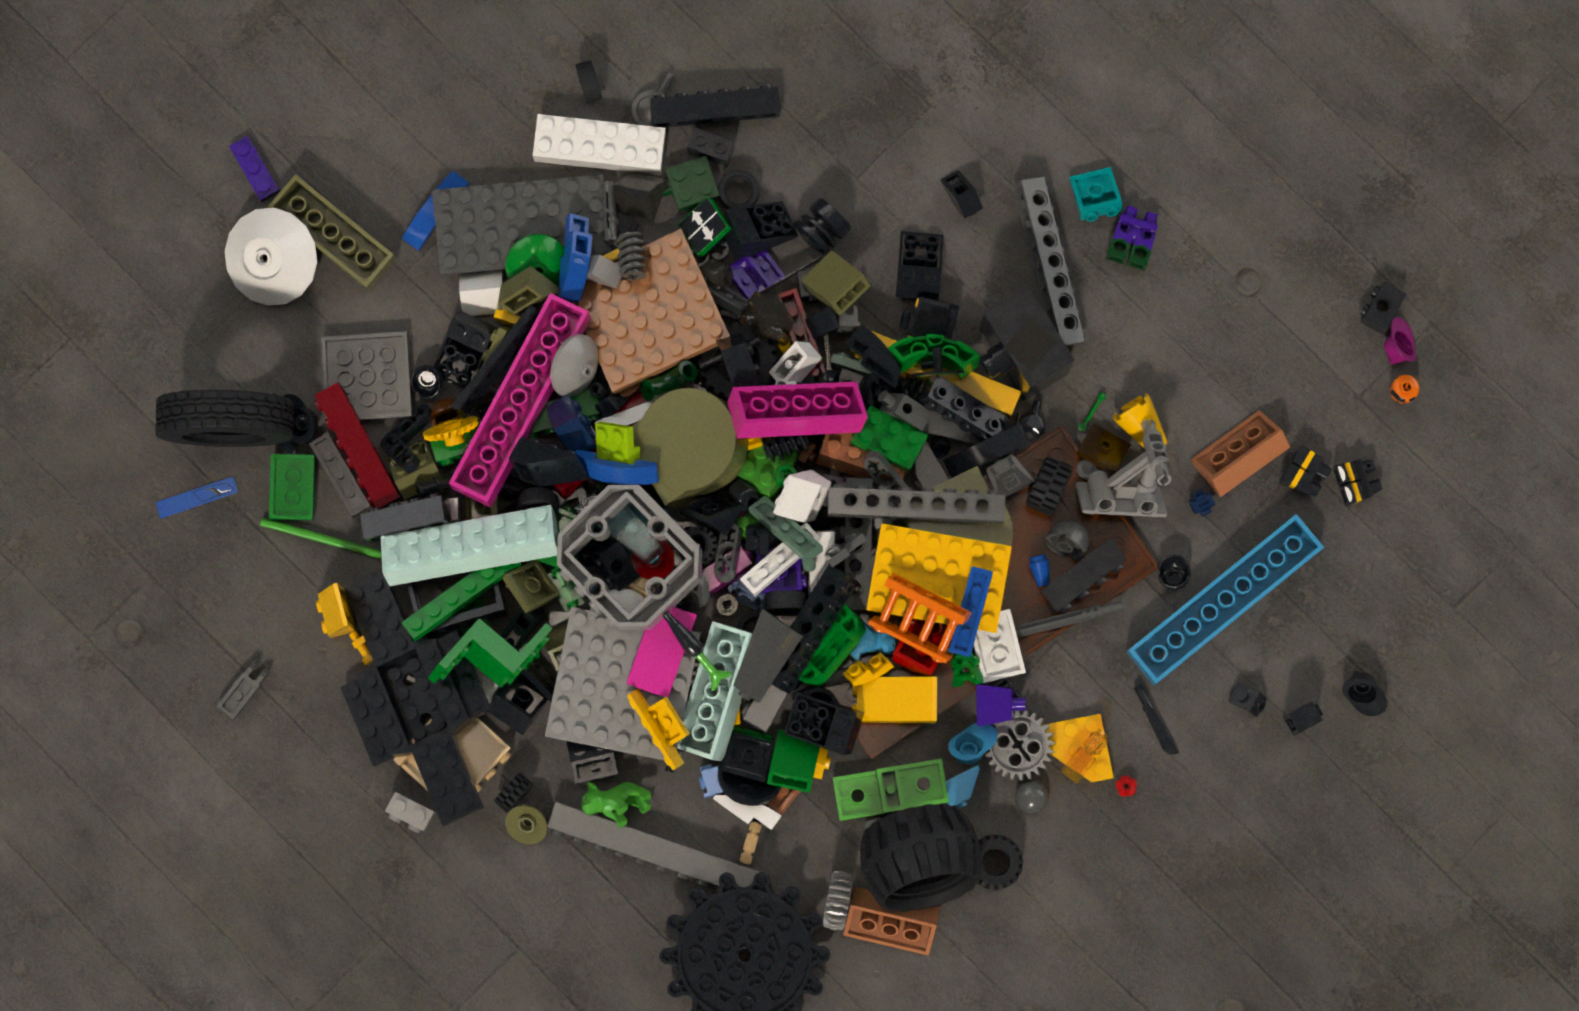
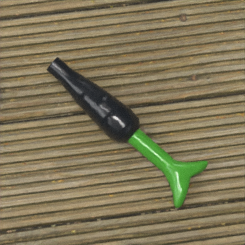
M669 611L665 612L662 617L670 626L681 647L688 656L696 657L706 669L711 678V691L716 690L721 679L728 678L732 672L716 669L702 652L700 641L674 618Z

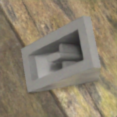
M602 255L590 256L586 280L618 289L622 276L619 274L620 267Z

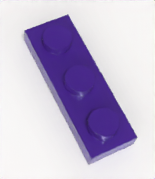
M248 136L229 146L261 202L280 192Z

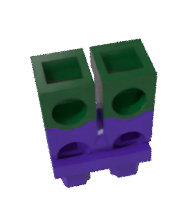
M1127 206L1118 220L1105 259L1124 265L1130 245L1133 243L1127 266L1145 271L1158 225H1156L1157 214L1146 212L1142 221L1136 219L1138 209Z

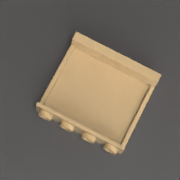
M477 717L463 728L456 737L461 754L477 792H479L482 788L480 784L485 779L490 780L497 772L495 770L496 766L500 762L504 764L511 757L509 752L512 748ZM432 718L427 722L426 725L431 723ZM413 755L395 757L393 759L427 790Z

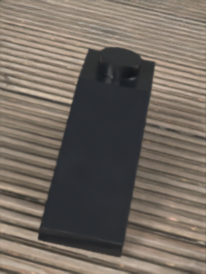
M520 607L500 636L518 651L546 612L536 608L525 613L522 607Z

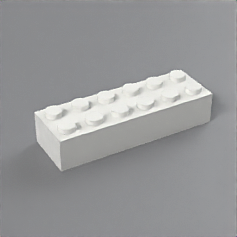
M538 114L533 159L534 162L662 175L666 128Z

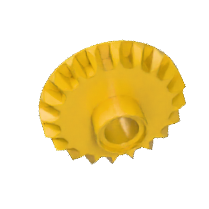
M467 416L465 419L457 418L437 424L423 432L424 439L427 441L444 440L447 447L458 445L465 441L464 433L470 432V430L477 427L479 424L478 418L476 416Z

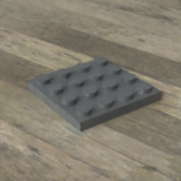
M407 331L321 337L324 389L337 382L341 383L361 421L412 417Z

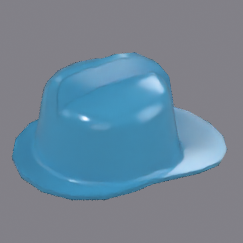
M975 723L950 740L948 744L949 752L957 759L959 764H975L981 760L985 752L995 745L997 731L992 725L977 726V723Z

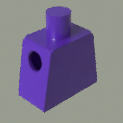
M987 684L976 685L977 726L1014 720V711H1026L1027 709L1026 697L1014 698L1013 688Z

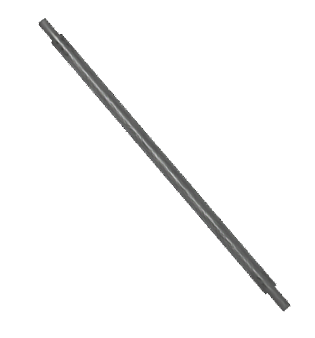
M1122 601L1102 606L1097 604L1014 625L1016 635L1019 638L1103 617V614L1122 610L1123 604ZM893 656L887 657V659L894 666L892 669L902 667L892 661ZM849 667L836 670L820 687L849 681L842 674ZM802 682L799 688L793 692L804 690L814 686H810Z

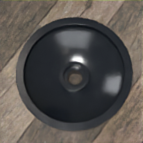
M726 756L721 761L717 774L718 783L722 791L733 801L747 806H759L772 801L779 794L782 787L767 784L771 761L765 782L722 771Z

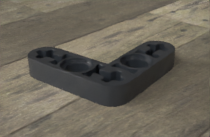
M421 404L412 411V417H405L380 442L383 450L405 473L415 471L420 465L419 458L406 444L430 423L429 418L432 409L427 404Z

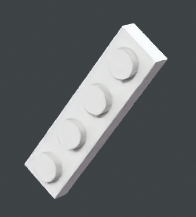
M807 523L801 526L816 541H821L819 535ZM782 542L741 577L740 581L754 596H757L799 560L800 557Z

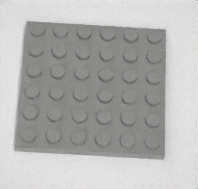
M571 607L545 737L664 760L662 752L653 743L651 734L642 725L640 716L631 707L627 697L629 693L637 689L626 683L645 630H620L616 626L611 628L603 619L606 616L604 613ZM691 631V633L699 640L700 633ZM685 651L668 697L682 722L696 658L688 656ZM639 689L649 706L665 698ZM678 742L673 744L676 750L678 747Z

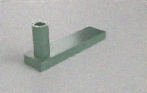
M767 496L762 497L751 505L749 513L802 559L805 571H814L816 568L815 557L823 552V546L793 519L774 514L773 511L776 505Z

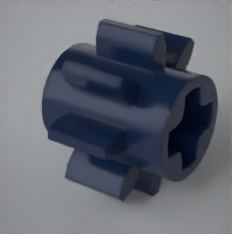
M1199 489L1191 494L1193 498L1189 499L1188 502L1195 515L1200 513L1203 517L1212 512L1211 507L1215 506V502L1209 491L1203 493V490Z

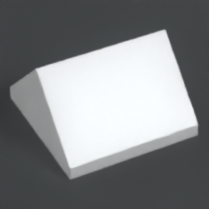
M502 270L459 275V294L462 312L471 316L493 315L496 309H503L498 304L501 284H503Z

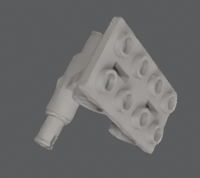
M1146 419L1141 424L1144 432L1142 440L1145 448L1144 453L1110 478H1108L1106 472L1099 470L1090 474L1088 482H1076L1075 487L1083 513L1148 517L1167 516L1161 489L1157 486V482L1161 486L1162 480L1164 486L1171 482V476L1168 471L1170 462L1162 435L1156 430L1155 422L1152 419L1150 423L1149 419Z

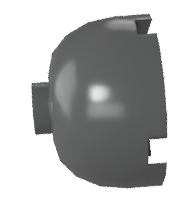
M1075 519L1059 520L1052 525L1045 537V540H1048L1046 545L1052 552L1063 558L1065 555L1072 556L1071 560L1074 561L1084 558L1090 542L1086 528L1080 521Z

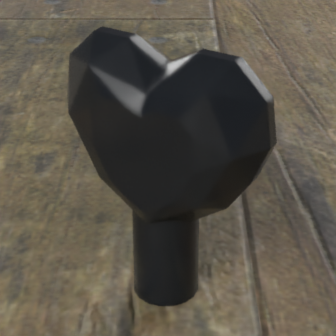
M1034 400L1031 412L1026 413L1018 421L1024 433L1031 432L1037 437L1044 434L1045 424L1039 415L1042 406L1041 401Z

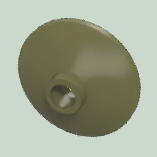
M530 805L513 807L505 819L508 833L516 841L523 844L539 843L544 839L548 831V823L545 816L537 808Z

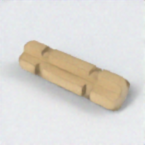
M750 823L748 829L750 832L747 833L743 847L744 852L741 853L740 857L741 863L750 865L752 862V853L755 851L759 837L757 835L762 827L760 823Z

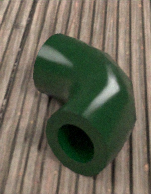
M683 361L661 375L642 381L641 393L647 401H652L670 391L681 389L696 379L698 375L697 368L692 362Z

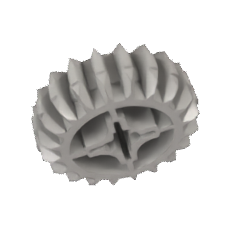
M834 871L831 874L823 918L824 927L831 930H842L845 927L853 883L852 874L844 871Z

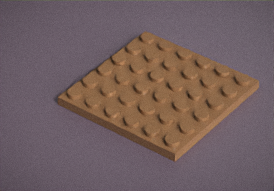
M682 229L642 247L645 249V253L642 256L646 258L645 262L642 263L646 265V269L643 270L646 273L645 278L629 280L622 277L618 289L586 280L580 302H573L574 305L589 311L591 320L585 331L587 336L591 337L597 346L598 361L614 395L718 346L716 340L730 336ZM617 259V260H615V261H613V262L616 263V264H618V263H619V259Z

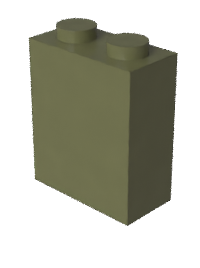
M832 250L801 279L811 294L828 307H831L839 316L870 287V284L860 271Z

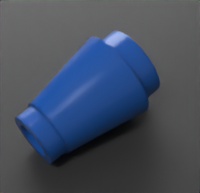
M1046 554L1029 557L1030 563L1028 565L1037 583V587L1050 585L1049 559H1047Z

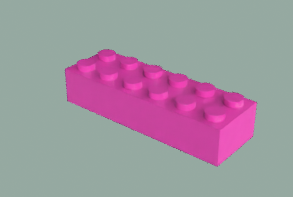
M857 382L733 387L727 401L737 438L859 433L868 417Z

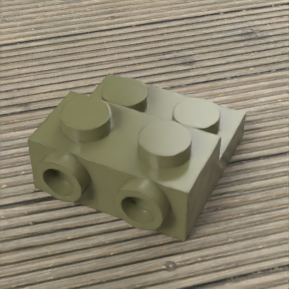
M538 560L512 570L502 577L525 613L536 608L539 610L553 603L561 595Z

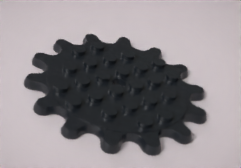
M725 872L719 877L720 887L715 895H707L697 887L692 888L688 892V899L693 906L692 913L686 917L676 914L671 915L666 922L667 927L677 934L678 943L674 947L662 949L659 958L662 963L674 965L679 971L678 977L668 985V994L672 997H680L682 995L692 997L694 1006L691 1011H801L797 1005V999L801 994L806 993L817 996L823 990L821 981L814 978L811 973V969L815 964L826 962L830 958V950L827 947L815 945L811 940L812 933L822 925V917L818 913L800 915L796 910V904L801 897L800 890L797 887L791 886L782 894H773L769 889L770 878L764 872L755 874L751 885L748 887H740L736 883L734 875ZM742 949H749L751 952V957L748 960L740 959L738 954Z

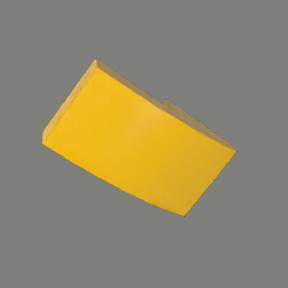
M879 652L866 664L858 660L842 674L854 686L882 676L894 666Z

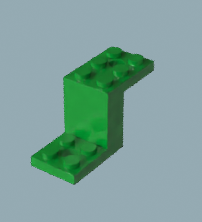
M479 618L440 661L428 679L434 684L439 678L444 680L452 669L466 657L499 687L502 688L506 682L510 685L551 638L548 634L553 628L545 623L519 653Z

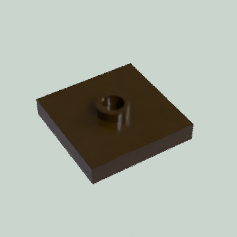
M1093 423L1076 455L1114 475L1131 444Z

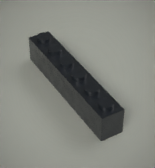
M762 85L758 89H751L748 86L741 87L737 91H730V89L725 88L719 89L715 93L703 90L696 92L694 95L682 92L672 97L660 94L650 99L652 126L663 128L779 117L781 113L778 87H773L772 85Z

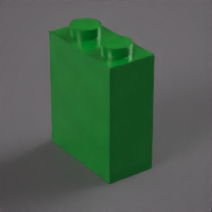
M779 729L767 784L810 793L820 747L785 735V731Z

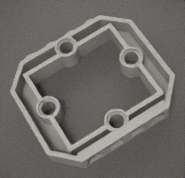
M608 485L558 534L557 566L561 569L559 574L567 582L572 580L576 584L574 589L582 597L586 595L591 600L588 604L597 613L601 610L606 615L603 619L611 628L616 626L620 630H651L663 619L662 615L665 612H670L702 581V549L640 485ZM631 501L649 520L647 530L653 538L659 541L668 539L686 559L664 580L660 577L649 579L645 586L648 596L629 614L609 593L608 585L600 578L593 577L574 556L592 538L597 541L606 540L611 534L609 522ZM663 523L665 525L664 530L656 533V525ZM597 524H603L602 531L594 533V527ZM660 584L663 586L660 594H653V589L656 585ZM595 585H601V591L593 595L592 588Z

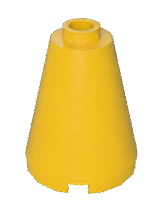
M1145 393L1144 398L1140 395L1121 407L1120 409L1123 411L1121 414L1118 415L1116 412L1113 414V420L1143 448L1144 432L1141 424L1146 419H1149V423L1151 419L1155 422L1156 430L1162 435L1164 444L1168 443L1148 393Z

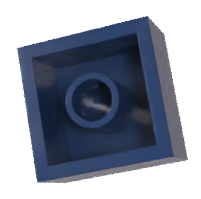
M569 394L546 406L553 428L567 449L575 452L576 450L591 451L596 448V433L592 428L593 424L588 415L584 416L581 412L583 409L577 399L573 401Z

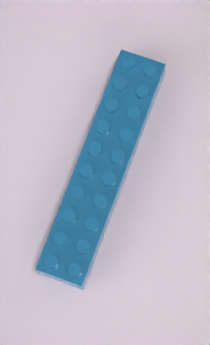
M1295 514L1132 646L1126 653L1154 686L1321 551L1324 546L1299 516Z

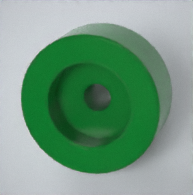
M782 465L776 470L775 482L784 488L783 483L787 476L797 473V471L790 465Z

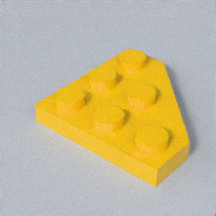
M1101 714L1048 724L1050 728L1046 732L1054 734L1049 738V741L1055 742V745L1049 748L1055 751V753L1050 755L1082 775L1091 783L1114 778Z

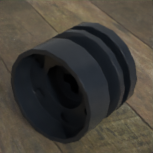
M818 198L809 207L814 217L802 214L803 222L797 220L794 226L808 245L823 255H827L830 252L827 245L830 247L836 245L831 236L834 235L842 239L851 230V226L831 204L822 198Z

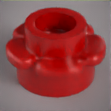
M1124 775L1120 780H1117L1115 788L1120 796H1132L1136 792L1137 782L1134 778Z

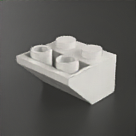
M813 470L790 474L783 483L782 493L775 501L776 506L773 513L803 523L814 521L832 482Z

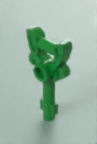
M971 652L970 657L956 654L954 659H952L951 666L954 668L953 687L963 686L965 681H971L976 685L983 683V676L978 667L980 659L978 656H974L973 652ZM968 667L970 672H963V669Z

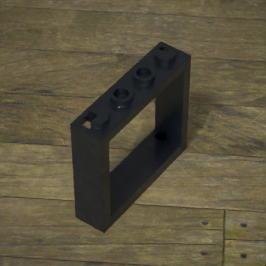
M411 582L407 583L415 613L422 606L416 583ZM499 582L492 586L497 603L453 615L422 637L423 640L472 627L479 618L485 623L506 617L507 612Z

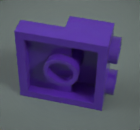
M756 552L757 564L767 555H759ZM802 559L797 560L759 594L784 590L802 591V588H807L806 575H802L801 567H803Z

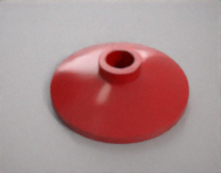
M646 539L635 548L632 555V564L638 575L642 578L660 577L663 579L674 568V551L664 540ZM653 558L658 559V563L655 565L651 564Z

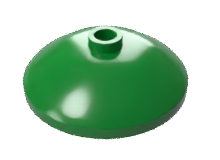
M531 234L519 239L510 248L506 257L505 268L508 279H511L530 266L534 269L540 267L543 269L540 273L559 287L560 258L564 256L565 247L557 239L545 234Z

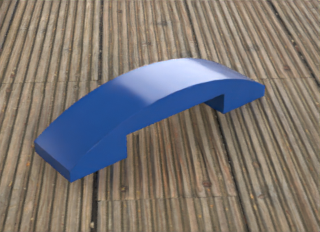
M452 171L436 189L468 187L470 183ZM432 195L419 210L402 237V240L418 251L421 250L436 227Z
M575 451L581 464L584 465L588 476L593 479L618 485H646L658 483L659 481L656 462L637 459L634 464L597 459V453Z

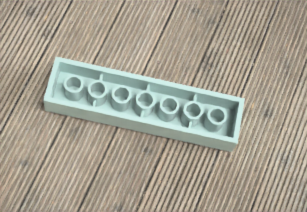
M547 505L381 536L382 572L388 585L394 586L557 556V518L552 506Z

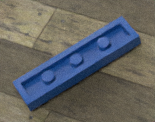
M974 566L971 567L961 607L972 612L966 623L957 625L949 652L967 657L971 656L993 571Z

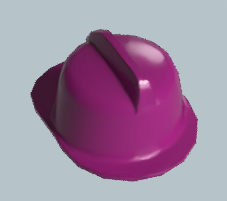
M1400 317L1393 318L1391 334L1384 342V349L1391 365L1404 361L1414 362L1416 360L1413 332L1408 323Z

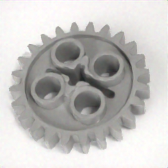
M1027 710L1023 712V715H1021L1020 711H1015L1014 720L993 724L997 731V741L985 756L993 758L989 764L991 766L997 764L995 768L997 773L1003 769V777L1010 773L1011 780H1015L1016 775H1018L1021 781L1024 780V775L1032 779V772L1040 775V767L1047 769L1044 762H1052L1048 754L1055 753V751L1049 749L1050 746L1055 745V742L1049 741V738L1054 734L1046 732L1050 726L1048 724L1042 726L1043 718L1036 721V713L1029 717ZM1026 724L1028 731L1025 735L1020 736L1018 734V727ZM1009 729H1012L1019 741L1024 742L1022 747L1031 758L1030 762L1026 760L1025 755L1020 749L1015 748L1017 743L1008 732ZM1008 736L1010 743L1007 747L1002 748L1000 746V739ZM1037 742L1040 749L1036 754H1031L1029 747L1032 743ZM1014 755L1021 756V763L1018 766H1013L1011 763Z

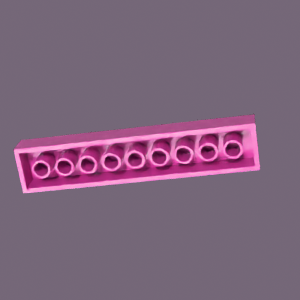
M551 293L549 294L449 482L453 490L490 508L492 507L513 467L509 460L512 451L521 437L528 439L554 390L551 383V366L554 356L566 339L573 335L584 333L591 320L589 311Z

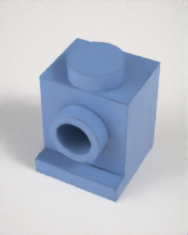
M712 764L700 767L702 776L698 777L702 790H707V793L703 794L704 798L724 793L718 783V766L713 767Z

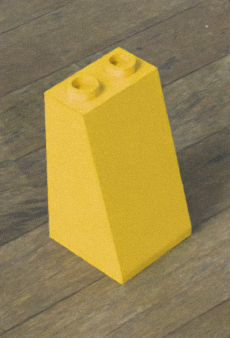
M878 677L861 685H853L852 695H857V704H852V708L864 712L863 723L935 724L937 721V677Z

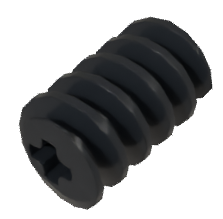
M806 435L777 436L776 439L768 437V442L763 437L760 438L766 458H770L773 463L776 460V455L783 460L785 452L789 457H792V450L800 454V447H803L806 452L809 451Z

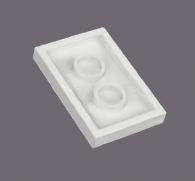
M1011 610L1000 611L997 633L977 630L973 645L975 654L980 659L978 666L983 676V683L1026 673Z

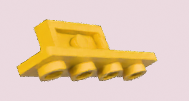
M638 688L629 693L627 697L631 707L636 710L641 718L642 725L651 734L653 743L662 752L665 763L672 770L683 765L684 761L673 744L690 733L667 696L649 706Z

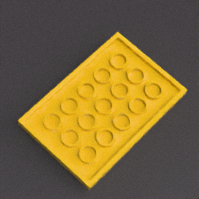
M881 523L866 610L882 613L891 592L890 588L884 586V584L893 573L961 606L971 567L974 566L993 571L978 630L997 633L1012 546ZM899 595L891 615L904 617L910 603L909 598ZM918 605L913 619L926 621L930 612L929 608ZM940 614L935 622L948 625L949 620Z

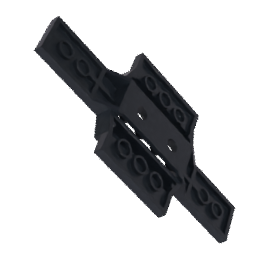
M382 571L345 588L344 591L374 661L357 676L358 679L340 688L372 765L376 767L395 757L413 755L442 826H447L483 809V803L459 749L456 735L473 719L492 711V708L473 664L466 657L452 669L444 680L439 678L434 684L428 679L440 661L461 639L460 633L455 631L438 640L429 639L415 642L402 626L401 622L405 618L392 587L388 585ZM383 672L387 673L390 683L393 687L395 695L398 699V702L401 706L403 714L406 718L408 726L415 740L414 744H412L410 736L407 732V729L402 720V717L397 708V705L392 696V693L390 691V688L387 684ZM408 674L415 676V683L412 686H406L404 683V678ZM424 713H429L432 716V721L428 725L421 723L420 719Z

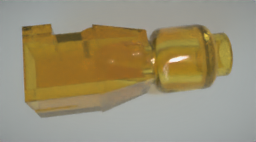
M1100 729L1092 732L1084 741L1085 747H1078L1060 772L1075 784H1078L1095 763V754L1099 755L1106 747V740L1109 737Z

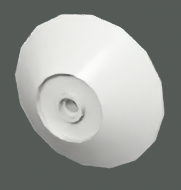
M277 208L255 209L241 217L229 232L225 247L227 272L235 287L250 300L267 306L287 304L301 296L313 281L317 266L315 242L306 225L292 213ZM264 254L268 258L266 262L263 260Z

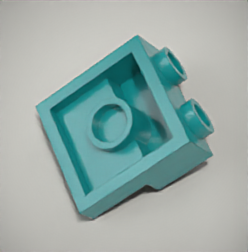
M1111 167L1069 177L1075 197V205L1081 221L1093 222L1098 219V216L1107 214L1108 217H1113L1119 211H1122V199Z

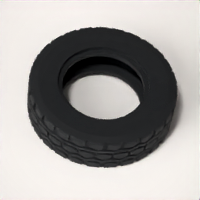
M190 390L163 394L156 399L155 434L159 439L198 446L252 447L288 442L293 437V402L284 396L241 390Z

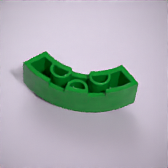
M926 334V336L914 338L910 336L888 347L901 373L912 367L921 366L922 361L933 360L932 348H941L942 368L949 371H964V373L956 374L960 379H963L976 369L980 359V355L959 340L956 342L944 338V335Z

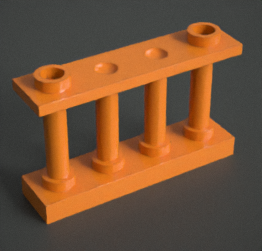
M893 573L884 584V586L890 588L891 592L881 616L875 615L869 620L868 624L873 626V629L877 632L887 633L932 656L931 658L934 661L946 664L954 655L946 650L957 625L966 623L972 612ZM904 595L909 598L910 603L899 627L888 620L898 596ZM918 605H923L929 608L930 612L920 635L917 636L907 630ZM941 614L948 618L949 623L939 646H936L927 641L937 616Z

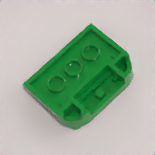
M844 604L842 611L837 615L831 629L826 633L819 648L815 651L807 668L798 680L810 686H822L866 633V627L863 624L862 618L847 604Z

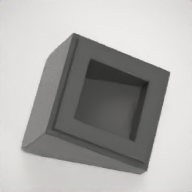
M551 611L549 626L555 628L567 622L570 612Z

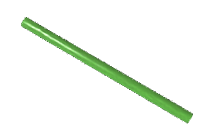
M262 518L260 526L382 559V553L379 549Z

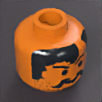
M1410 375L1398 376L1389 387L1391 398L1399 404L1412 402L1419 393L1418 381Z

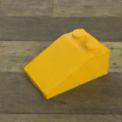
M334 583L318 593L319 600H316L318 612L323 614L324 621H321V626L324 634H328L330 638L356 631L344 588L338 583Z

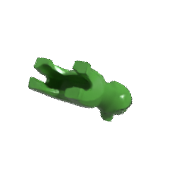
M589 781L587 783L588 790L583 795L581 808L587 815L602 812L605 816L615 820L617 826L621 828L628 821L623 815L628 810V805L638 807L639 811L644 814L651 809L649 800L652 798L650 791L631 782H623L607 791H600L592 781Z

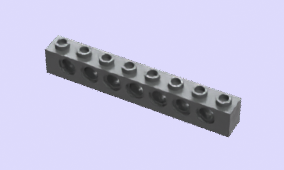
M1045 177L1021 180L1013 188L1043 310L1067 348L1076 347L1085 342V331L1081 327L1080 311L1074 299L1075 291L1073 286H1071L1070 271L1065 262V251L1063 245H1061L1059 227L1054 218V206L1049 198V186L1045 181ZM1033 198L1037 200L1038 205L1034 203ZM1038 219L1043 222V226L1039 223ZM1043 239L1047 241L1048 246L1044 244ZM1048 260L1053 263V267L1049 264ZM1053 280L1058 283V287L1054 285ZM1058 301L1062 302L1063 308L1059 305ZM1064 321L1068 324V328L1064 326Z
M834 484L833 487H829L828 516L1003 524L1005 520V495H1000V491H987V494H978V490H965V493H956V489H943V492H934V488H921V491H913L912 487H899V490H891L889 486H877V489H869L867 485H856L855 488H847L845 484ZM846 496H854L857 500L856 504L853 506L846 505L844 502ZM870 496L876 497L879 501L878 505L875 507L868 506L866 503L867 498ZM896 497L900 500L901 504L897 508H892L888 504V500ZM918 498L922 501L923 506L915 509L910 505V501ZM940 499L944 502L945 507L937 510L933 507L932 502ZM957 500H962L966 503L967 507L965 510L959 511L955 508L954 503ZM979 501H985L988 504V510L981 512L977 509L976 504Z

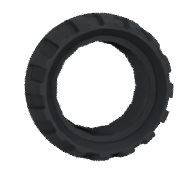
M944 803L926 804L891 813L873 822L869 828H866L861 839L860 861L864 879L874 899L883 909L886 908L888 911L907 912L941 905L963 896V894L973 890L976 884H979L982 866L979 841L970 821L955 805L951 806Z

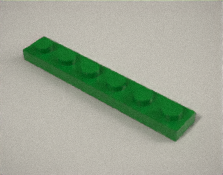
M521 562L471 572L401 622L402 626L416 642L490 589L494 584L501 581L506 573L522 566Z

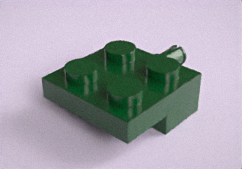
M706 156L666 168L669 187L657 190L659 199L672 195L679 212L697 207L707 196L712 199L719 198Z

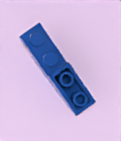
M569 213L566 216L565 251L564 256L560 258L559 297L578 303L580 302L587 278L592 234H588L589 218Z

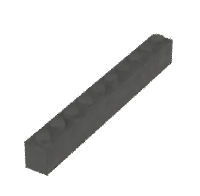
M557 802L554 805L547 826L552 829L551 833L563 837L565 833L572 836V841L584 844L586 840L593 843L592 847L601 851H605V848L614 850L613 855L625 858L626 855L635 857L634 862L645 866L647 862L655 864L654 869L666 873L668 869L676 871L675 876L686 880L688 876L697 879L696 883L706 887L709 886V883L717 885L716 890L718 891L720 887L719 877L725 872L734 875L736 883L740 887L750 886L755 874L759 873V871L627 826L619 828L616 822L592 814L587 815L583 811Z

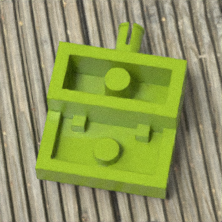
M607 422L595 423L597 459L634 464L637 459L641 460L640 446H634L632 426Z

